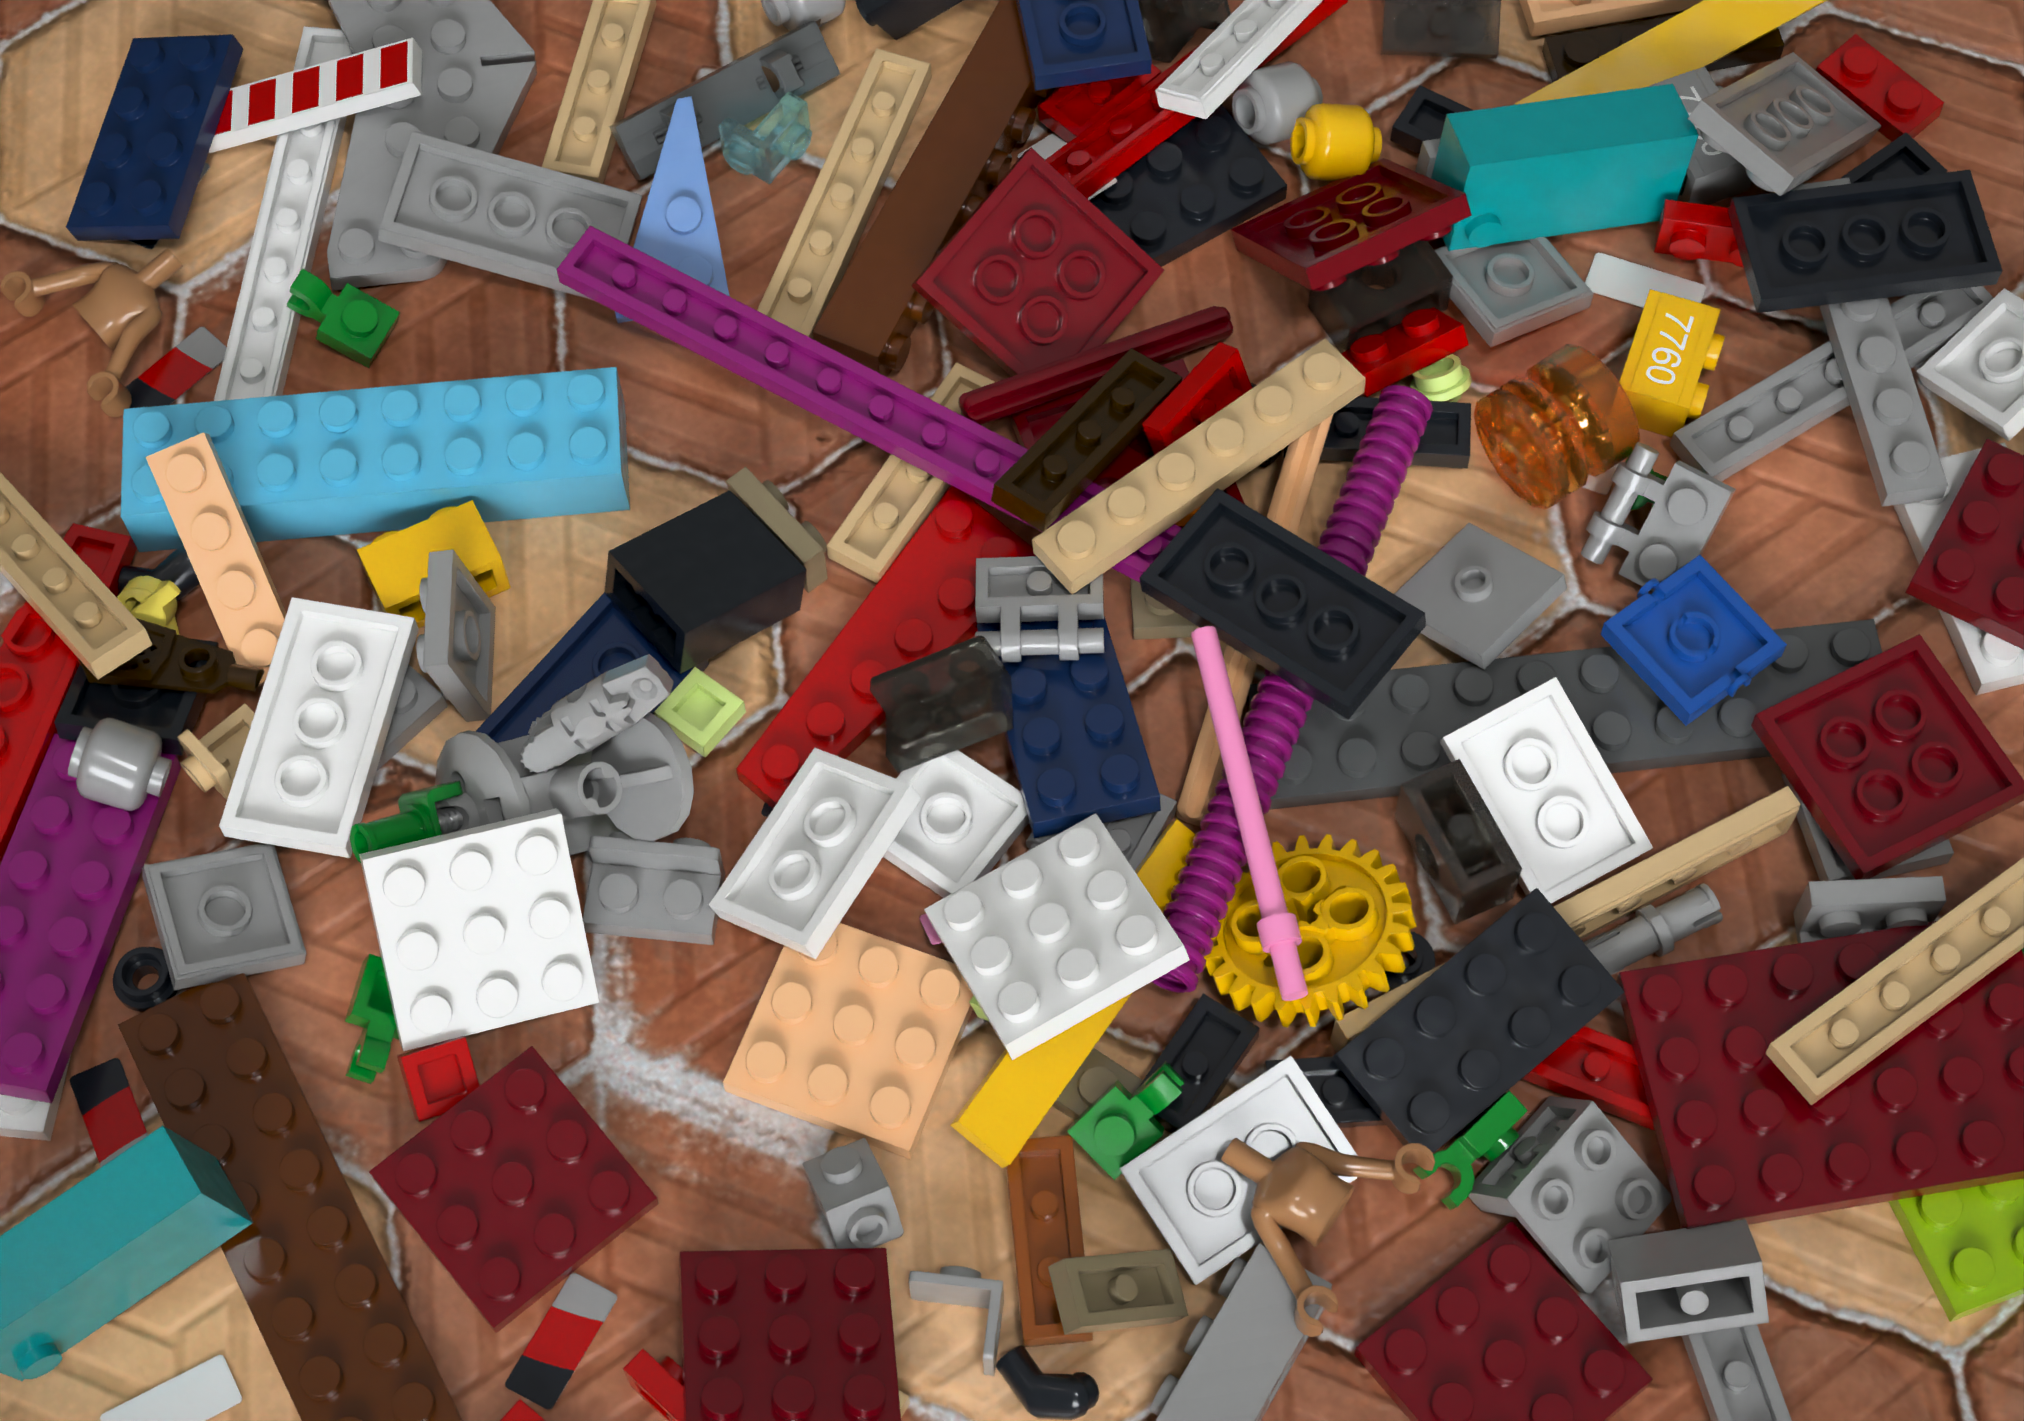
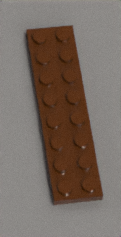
M242 973L218 982L194 986L118 1024L164 1126L217 1158L253 1221L251 1225L220 1246L301 1420L463 1421L247 976Z

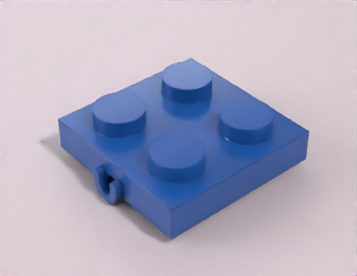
M1701 555L1694 558L1662 582L1657 578L1648 581L1639 590L1636 596L1637 600L1604 622L1600 634L1685 726L1726 696L1733 697L1740 686L1744 685L1747 687L1755 675L1783 655L1787 645ZM1653 589L1654 592L1649 594L1648 592Z

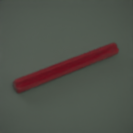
M1212 306L963 393L958 399L961 415L983 425L1094 386L1131 348L1159 363L1224 340L1233 333L1230 313L1225 307Z

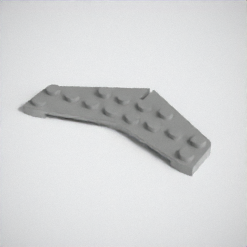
M327 0L353 54L409 38H414L422 49V95L358 112L355 115L327 249L332 290L343 289L347 283L358 288L431 279L443 270L447 262L446 259L378 241L379 226L411 131L498 155L537 75L535 51L490 0Z

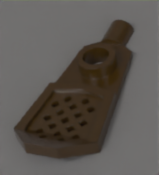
M141 619L137 620L146 629L153 645L99 680L76 656L90 683L215 694L226 686L256 691L264 674L263 669L236 664L232 651L177 635L176 630ZM199 660L208 661L201 667H189L192 663Z

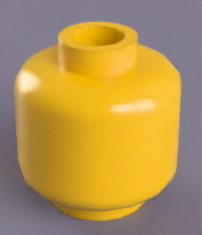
M1315 104L1308 109L1305 117L1296 119L1290 138L1291 156L1293 162L1299 164L1306 176L1312 180L1335 181L1354 175H1362L1368 170L1371 162L1378 161L1382 150L1381 131L1378 127L1373 126L1370 114L1361 106Z

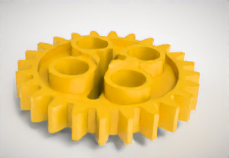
M1330 834L1324 836L1318 848H1310L1305 835H1300L1297 839L1295 850L1286 852L1278 841L1273 842L1272 851L1288 913L1296 915L1302 943L1297 946L1308 995L1292 1001H1284L1281 998L1271 954L1262 950L1256 924L1262 918L1250 871L1247 873L1243 872L1240 882L1234 885L1236 888L1235 895L1231 901L1226 902L1228 905L1226 917L1218 920L1221 924L1219 934L1211 938L1214 942L1212 951L1204 956L1209 975L1213 976L1221 996L1230 994L1236 1010L1241 1011L1252 1005L1256 1019L1259 1022H1263L1274 1010H1277L1282 1026L1287 1028L1294 1020L1296 1013H1305L1310 1027H1316L1321 1010L1329 1009L1338 1021L1344 1020L1343 1003L1351 1000L1365 1010L1369 1007L1365 991L1371 987L1387 993L1390 987L1385 971L1403 973L1406 969L1401 952L1414 950L1415 945L1410 930L1417 927L1406 882H1400L1394 864L1383 866L1378 850L1373 849L1361 856L1357 840L1355 839L1348 841L1340 851L1336 850L1332 835Z

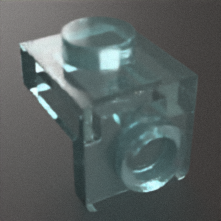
M789 91L754 131L729 117H725L718 125L722 152L727 163L737 172L744 175L751 173L768 184L772 183L791 160L796 161L805 153L812 137L808 104Z

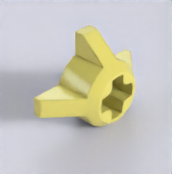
M138 576L131 579L118 595V600L135 618L176 630L177 635H180L175 618L177 610L176 596L181 592L177 585L170 580L161 581L151 576Z

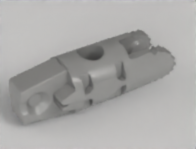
M650 654L604 672L579 689L556 701L549 711L542 714L541 718L537 717L536 721H532L528 732L530 737L528 741L525 740L520 753L522 755L521 762L525 765L524 769L528 768L530 772L535 771L537 773L547 772V770L554 769L556 765L560 766L578 754H586L610 738L635 725L670 695L674 683L673 680Z

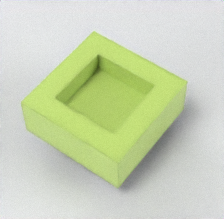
M696 667L691 670L654 711L655 716L668 723L681 741L705 758L746 713L745 704L742 699Z

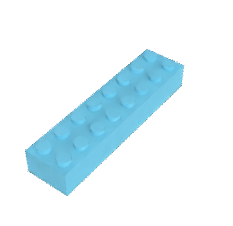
M617 367L124 409L121 518L139 552L171 550L183 546L146 457L203 432L209 434L255 542L403 530L429 519L433 513L449 506L457 507L473 500L483 522L630 510L626 411Z

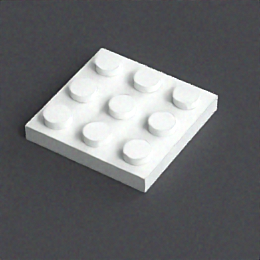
M557 808L359 854L398 1037L403 1051L599 1003L562 814Z
M1096 813L924 909L933 928L1012 1060L1190 960L1183 943Z

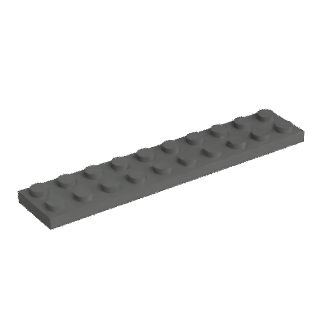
M1874 619L1774 629L1773 631L1787 644L1783 655L1755 675L1747 687L1744 685L1740 686L1733 697L1726 696L1686 726L1612 647L1497 658L1485 669L1478 667L1470 661L1392 669L1388 671L1349 720L1314 699L1311 709L1306 712V722L1299 729V739L1295 745L1291 746L1293 749L1291 759L1284 763L1286 766L1284 776L1277 780L1279 786L1276 795L1270 798L1272 801L1270 810L1466 789L1439 741L1452 732L1555 677L1558 679L1611 773L1771 757V754L1751 726L1755 715L1882 653ZM1258 684L1250 685L1247 696L1249 711L1252 710L1250 708L1251 700L1258 693Z

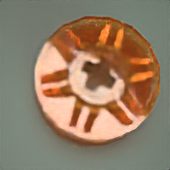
M1566 344L1527 369L1525 378L1516 376L1502 385L1500 389L1494 390L1477 401L1474 411L1477 435L1488 459L1499 476L1517 496L1531 506L1544 510L1566 498L1567 494L1586 485L1588 475L1596 477L1629 457L1636 443L1640 441L1638 419L1629 397L1615 375L1597 356L1582 346Z

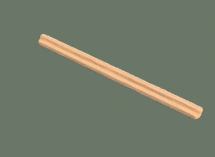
M1333 414L1288 445L1267 518L1297 535ZM1227 645L1223 657L1240 721L1257 663ZM1209 705L1176 810L1178 819L1196 826H1200L1202 817L1209 813L1207 810L1209 800L1216 796L1215 786L1223 778L1222 770L1224 765Z

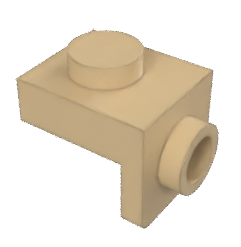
M245 703L200 740L188 729L177 736L187 755V758L180 763L187 775L203 792L206 793L214 786L226 800L228 799L255 714Z

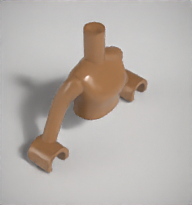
M167 248L139 272L117 262L86 264L33 279L24 272L15 271L5 275L1 282V291L8 300H16L14 307L20 314L33 317L42 310L45 304V295L87 284H95L85 296L72 305L114 352L106 370L90 377L87 382V392L94 400H103L101 409L108 416L120 417L123 415L124 409H128L132 402L129 390L120 382L140 342L159 324L162 318V311L160 310L154 290L181 269L183 265Z
M1234 1138L1227 1147L1221 1161L1257 1184L1252 1200L1251 1218L1266 1249L1271 1254L1297 1300L1294 1322L1302 1334L1315 1337L1321 1335L1324 1329L1319 1320L1310 1317L1304 1309L1306 1306L1317 1304L1328 1312L1336 1313L1338 1300L1329 1288L1312 1284L1293 1247L1280 1227L1298 1233L1314 1247H1317L1341 1214L1355 1188L1336 1175L1392 1180L1394 1187L1402 1193L1413 1194L1418 1192L1421 1186L1420 1181L1416 1176L1408 1174L1402 1165L1414 1163L1424 1170L1432 1171L1435 1159L1432 1151L1426 1146L1419 1143L1404 1145L1397 1151L1394 1160H1385L1344 1154L1315 1143L1298 1142L1295 1147L1288 1149L1274 1161L1238 1138Z

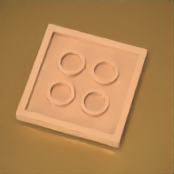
M839 923L816 959L789 947H783L723 1081L725 1092L856 1140L866 1138L868 1144L911 1159L973 1011L969 1001L974 995L955 963Z

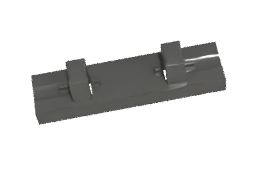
M810 21L609 127L635 179L642 180L656 171L678 98L692 96L702 148L840 75V72L826 46L816 21ZM762 66L771 69L776 75L780 85L778 91L773 92Z

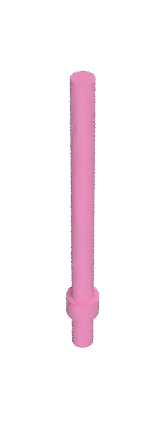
M1213 626L1201 627L1191 633L1262 918L1256 924L1262 950L1271 954L1282 1000H1297L1308 995L1297 946L1302 943L1295 914L1288 913L1217 630Z

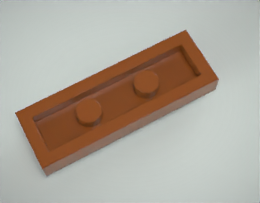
M1071 1135L1031 1138L1027 1140L1012 1163L1006 1166L1024 1347L1093 1341V1332L1064 1335L1048 1266L1064 1258L1085 1257L1073 1139Z

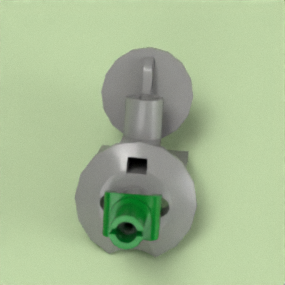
M651 712L635 725L610 738L588 753L578 754L560 766L556 765L554 769L539 773L535 771L530 772L528 768L524 769L525 765L521 762L522 755L520 753L525 740L528 741L530 734L496 743L485 733L468 730L458 733L445 742L437 760L435 786L401 795L398 800L399 814L368 823L363 822L353 825L350 831L351 847L356 859L361 863L359 854L555 808L562 814L570 856L588 851L591 836L609 837L613 832L623 831L633 839L655 841L679 831L689 816L694 795L692 767L681 740L668 723Z

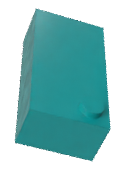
M1674 84L1446 114L1431 179L1464 192L1472 215L1453 224L1452 230L1442 237L1448 251L1473 247L1482 248L1494 244L1536 239L1538 237H1550L1659 221L1665 199L1675 201L1678 199L1699 136L1694 124L1688 119L1689 114Z
M161 1126L0 1236V1373L23 1381L25 1379L38 1378L50 1372L61 1362V1354L253 1223L251 1217L217 1158L167 1127Z

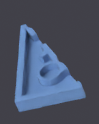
M692 96L678 98L633 247L730 297ZM615 311L617 323L633 321Z

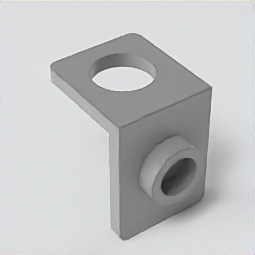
M962 1266L942 1267L940 1274L910 1271L908 1283L910 1296L913 1300L989 1309L983 1351L984 1375L995 1376L1004 1305L1003 1281L983 1279L979 1271Z

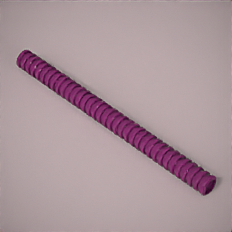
M1392 385L1385 387L1381 391L1379 403L1374 407L1372 419L1367 424L1366 434L1361 438L1360 450L1354 455L1353 466L1348 469L1346 482L1340 488V497L1335 500L1333 513L1327 519V529L1322 532L1319 541L1320 545L1317 547L1363 576L1367 574V564L1374 557V548L1378 546L1381 539V531L1387 525V516L1392 513L1394 500L1399 496L1400 484L1406 479L1407 468L1413 462L1414 452L1419 447L1420 437L1424 435L1427 426L1426 422L1431 418L1433 412L1430 400L1421 392L1407 386ZM1266 668L1264 672L1265 677L1260 679L1258 684V693L1251 700L1250 708L1252 710L1246 713L1243 721L1245 727L1242 728L1263 815L1270 810L1272 802L1270 798L1276 795L1279 786L1277 780L1284 776L1286 769L1284 763L1291 759L1293 752L1291 746L1297 743L1300 735L1299 729L1304 726L1307 718L1306 712L1311 709L1314 698ZM1224 767L1222 770L1223 778L1215 786L1216 796L1212 797L1208 803L1207 810L1209 813L1205 814L1200 822L1202 830L1194 836L1193 846L1195 848L1189 850L1186 855L1185 862L1188 866L1181 868L1178 874L1180 883L1173 886L1171 891V899L1173 901L1167 903L1163 910V915L1183 943L1190 960L1152 981V983L1177 993L1192 992L1196 989L1199 980L1196 974L1203 972L1206 965L1204 956L1210 954L1214 942L1211 938L1216 937L1221 928L1218 920L1226 917L1228 912L1226 902L1233 899L1236 890L1234 885L1239 883L1242 878L1243 870L1241 867L1248 863Z

